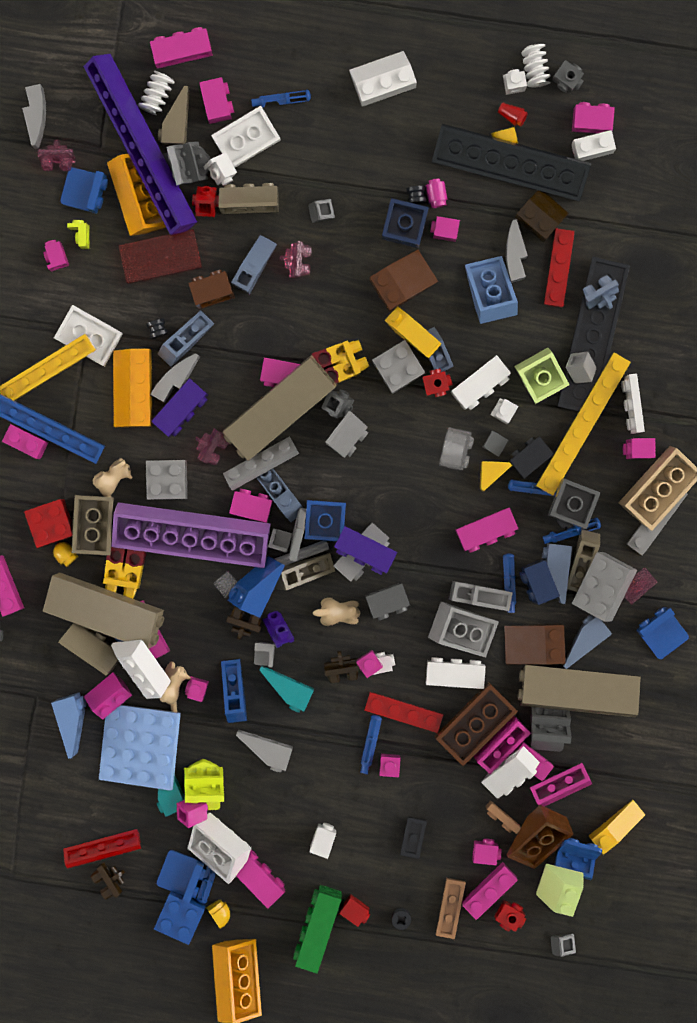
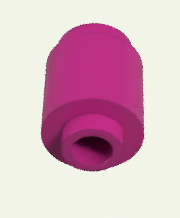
M440 179L429 180V184L426 185L429 204H431L432 208L446 206L448 199L444 181L440 182Z

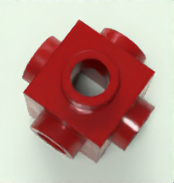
M197 187V192L192 197V205L195 206L196 216L215 217L216 207H219V195H217L216 187Z
M439 368L429 371L430 375L423 376L427 395L435 394V397L447 395L446 391L450 390L449 386L452 385L450 374L446 375V372H441ZM436 379L441 380L442 384L440 386L435 385L434 381Z
M503 900L494 915L495 920L501 923L500 926L503 929L515 932L518 928H522L526 918H524L525 913L522 910V906L515 902L511 904L506 900Z

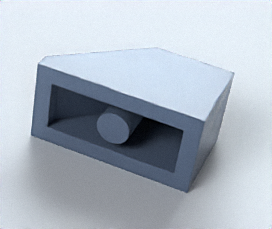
M433 327L427 331L441 345L428 360L434 370L440 368L442 372L453 367V363L441 336Z

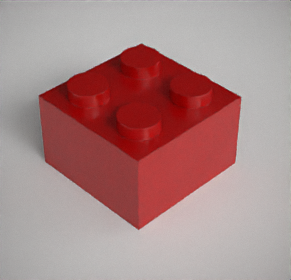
M64 499L24 511L36 548L73 537V523Z

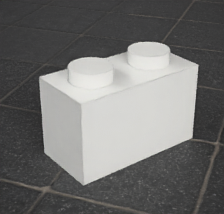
M612 130L574 139L571 144L575 159L581 161L613 154L616 150Z

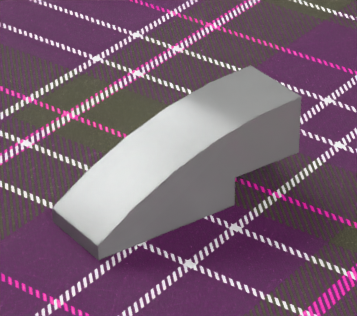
M41 84L25 87L30 106L22 108L30 142L34 149H38L40 146L46 121V100L44 88Z
M517 219L511 223L506 243V269L511 283L525 279L526 275L521 260L526 259L528 256Z
M193 354L176 364L162 377L150 395L166 403L174 387L180 389L186 383L200 356Z
M452 581L449 600L509 611L513 592Z

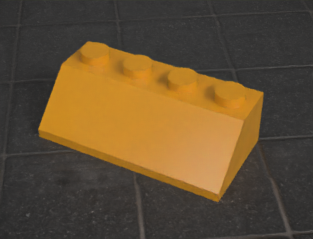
M121 154L107 162L129 235H141L165 228L166 226L129 154Z
M150 349L113 351L114 427H152V395H150L152 392V351Z
M256 939L230 940L212 945L218 1022L240 1023L261 1016Z

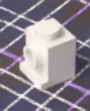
M515 69L503 75L506 95L525 92L527 88L525 71L519 72V69Z
M226 152L210 159L203 166L205 170L208 169L210 171V175L217 185L222 184L224 186L233 181L232 177L237 173Z
M500 398L490 415L508 424L518 406L506 399Z
M385 652L375 653L383 668L373 675L393 671L392 666L395 665L393 654L385 655Z

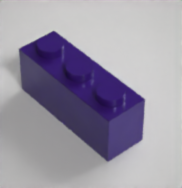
M189 378L151 422L168 437L172 435L175 437L182 430L180 426L185 421L188 423L194 417L195 413L193 411L197 407L201 408L208 399L206 397L208 394Z
M344 526L334 546L337 548L336 553L347 557L349 554L355 557L354 562L362 566L367 563L373 566L372 571L380 575L383 572H388L397 554L396 551Z

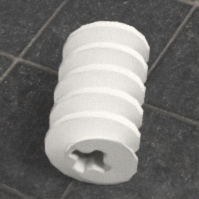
M545 44L527 46L521 53L525 57L523 63L526 64L524 70L528 72L526 74V79H529L527 82L528 87H541L551 83L546 81L550 74H544L545 71L549 70V67L543 66L544 63L548 62V59H542L546 52L540 51L541 48L545 47Z
M154 71L155 74L150 76L152 81L147 83L150 89L146 88L144 90L147 96L141 97L144 103H139L138 107L148 113L157 115L156 112L163 111L159 104H166L162 97H169L165 90H172L168 83L174 84L175 82L167 75Z

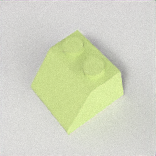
M549 348L514 366L535 404L569 386L564 373Z
M546 864L536 895L552 911L573 917L583 890L584 873Z

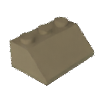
M264 183L259 187H255V184H244L243 187H235L233 184L224 185V188H219L221 214L279 212L278 187L274 186L273 183Z
M75 495L72 553L111 555L114 497Z
M75 623L71 625L58 642L105 675L111 673L119 662L112 649V644L105 640L106 636L100 632L94 633L89 628Z

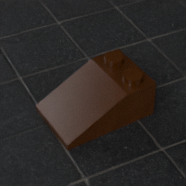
M419 250L399 259L370 277V282L389 312L438 283L437 278Z
M563 624L504 626L506 664H565Z
M539 805L527 816L507 853V857L535 869L556 851L564 840H568L573 835L567 817Z

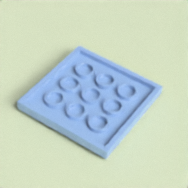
M128 705L117 707L105 718L99 780L173 790L181 713Z

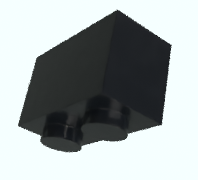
M540 436L536 439L531 437L524 443L526 445L524 449L520 451L518 448L509 455L511 459L508 462L511 463L522 479L526 478L554 455Z

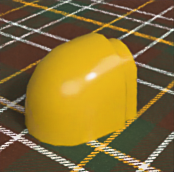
M515 127L491 133L492 137L518 144Z
M60 542L54 547V557L61 565L64 564L68 567L78 558L76 553H72V546L67 542Z
M220 899L206 907L220 929L228 923L230 909L226 902Z

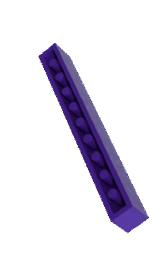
M111 54L93 56L83 67L169 234L173 235L188 231L197 223V220L179 185H176L173 174Z

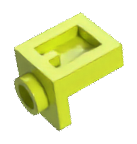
M73 220L72 223H67V228L70 230H78L75 234L76 244L81 249H89V225L84 223L83 220Z

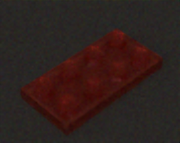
M194 229L119 245L127 284L202 268Z

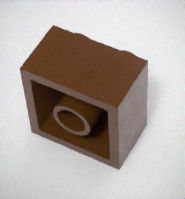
M217 270L211 272L209 277L203 278V276H198L188 283L195 305L199 310L235 298L226 271Z

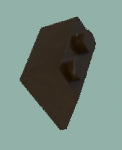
M538 190L520 209L515 218L544 243L569 213L545 192Z

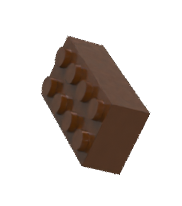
M488 682L484 689H481L435 735V738L464 766L518 711Z

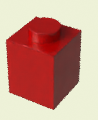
M351 894L339 909V914L357 927L361 923L365 924L370 916L369 907Z

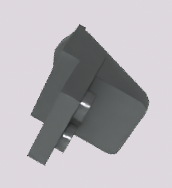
M188 142L167 147L168 152L163 153V156L173 174L176 185L208 180L209 170H205L203 166L211 158L199 146V142Z
M531 707V748L560 752L563 750L564 743L571 744L570 711Z

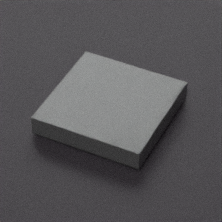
M305 508L298 510L291 538L289 559L292 561H297L304 533L307 510Z

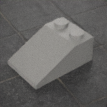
M349 411L327 439L326 444L345 458L347 455L350 457L357 449L354 446L357 441L360 440L362 442L367 436L368 432L366 429L368 427Z
M441 602L428 638L438 644L486 658L499 622Z

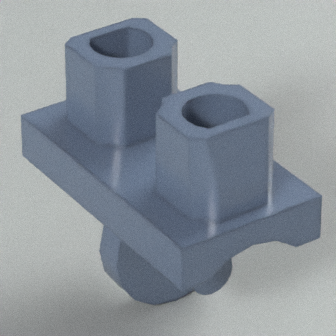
M606 275L600 278L599 285L601 288L597 291L592 285L583 289L586 305L589 309L596 305L599 308L606 305L608 309L613 308L611 302L617 299L615 294L619 292V284L616 280L612 281Z

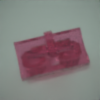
M54 140V145H47V149H38V157L43 171H52L53 163H60L61 170L70 171L72 163L76 162L73 149H67V145H60L59 140Z
M301 241L292 243L291 249H286L285 256H280V261H285V268L290 269L289 278L310 274V265L302 264V257L309 258L312 248L303 245Z
M214 429L211 435L205 432L202 439L197 436L195 438L199 442L196 449L201 451L198 459L204 463L208 462L216 465L220 456L213 452L216 446L225 449L228 445L223 433Z
M644 567L634 576L624 597L632 605L657 583V580Z

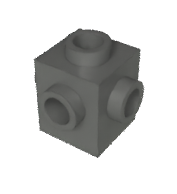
M565 60L552 81L558 84L557 87L565 93L568 91L571 94L574 89L578 90L584 82L581 79L584 73L581 72L582 69L578 65L570 64Z
M344 390L331 391L326 396L321 408L327 411L331 417L338 419L339 417H345L349 411H352L354 399L350 398V394Z

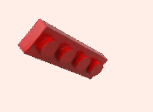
M555 229L544 305L560 308L564 306L575 231Z
M373 692L369 693L364 711L436 733L439 731L443 718L441 713Z
M135 829L64 848L66 868H71L141 849L139 832Z

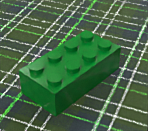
M320 885L318 890L314 889L311 899L313 907H309L306 914L305 923H307V926L303 925L299 939L301 944L297 943L294 951L293 960H296L295 967L318 973L341 902L342 891Z

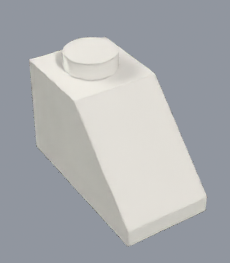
M323 823V825L318 824L310 845V853L328 859L336 835V830L333 829L334 826Z

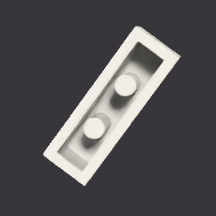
M496 355L453 389L451 394L464 410L467 408L472 410L479 404V398L482 396L487 398L494 392L493 387L497 384L502 386L510 380L508 376L511 372Z
M432 657L431 661L427 660L426 685L484 689L486 666L481 664L479 660H470V663H462V659H451V662H445L443 658Z
M523 746L506 758L491 774L488 773L481 783L497 799L503 794L507 796L514 789V786L518 788L524 783L525 778L531 779L536 774V767L540 762Z

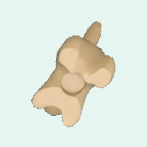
M119 458L110 466L108 472L101 471L97 473L93 478V484L104 497H111L121 479H132L130 465L125 464V460Z
M324 598L321 601V609L313 611V615L321 617L320 622L325 626L334 625L338 622L357 624V618L360 616V610L357 608L359 606L358 601L339 603L332 598Z
M171 661L165 669V673L171 682L160 698V701L170 704L171 712H177L176 701L179 697V687L182 681L191 679V677L187 675L184 667L177 666L175 668V663Z

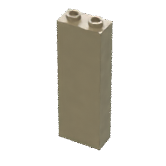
M311 355L228 425L223 431L225 434L224 438L229 444H234L241 458H246L249 461L336 388L337 384Z
M63 573L52 575L43 608L45 613L122 641L142 640L148 649L157 644L159 639L157 633L164 621L162 616L164 610Z
M525 665L519 673L522 689L518 690V700L521 701L520 706L635 718L639 712L641 677Z

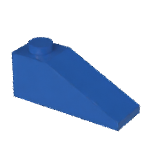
M240 659L221 661L227 722L247 721Z

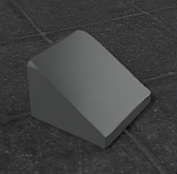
M331 199L314 201L308 205L312 223L335 218Z
M492 430L482 448L499 457L508 440Z
M574 934L551 936L552 954L562 957L576 953Z

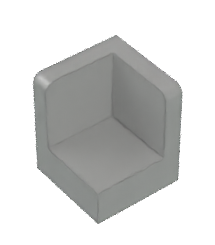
M589 352L570 354L566 369L574 383L592 382L596 365Z
M273 528L268 547L287 552L293 533Z
M256 641L254 664L273 667L275 644Z

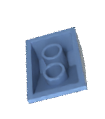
M502 256L465 265L480 324L517 315L518 301Z
M80 692L59 698L51 703L68 759L75 756L79 750L85 714L84 707H86L85 698L80 695Z

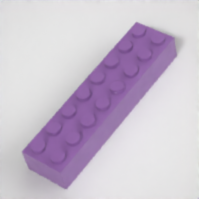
M118 503L113 516L112 547L265 568L271 523Z

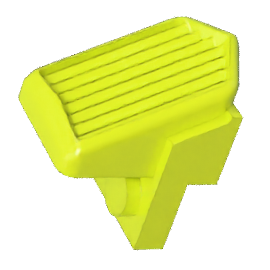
M201 759L191 764L188 768H184L185 803L206 802L208 810H218L220 802H224L223 767H219L217 764L206 759Z

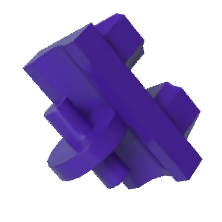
M274 611L267 615L268 618L263 619V623L276 648L285 643L294 642V637L281 613Z

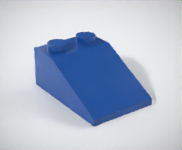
M268 556L265 568L255 567L235 584L229 592L228 601L239 609L260 618L285 565Z

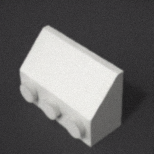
M404 51L349 70L362 107L414 89L417 84L412 67Z
M142 640L112 643L111 646L117 659L140 689L146 699L161 698L171 680Z
M211 813L207 814V820L193 826L188 849L228 884L232 882L248 861L251 847Z

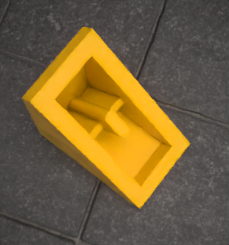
M482 461L480 490L482 492L485 491L512 466L511 463Z

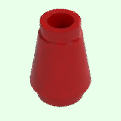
M502 103L498 110V113L514 126L518 125L521 127L528 115L524 108Z

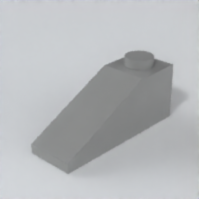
M238 729L236 736L266 765L271 766V770L276 772L286 771L293 746Z

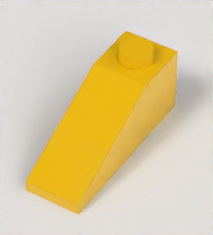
M398 306L385 319V322L395 333L427 358L441 345L433 335Z
M631 800L592 832L589 837L594 844L598 845V848L602 849L604 855L618 844L645 814L634 800Z

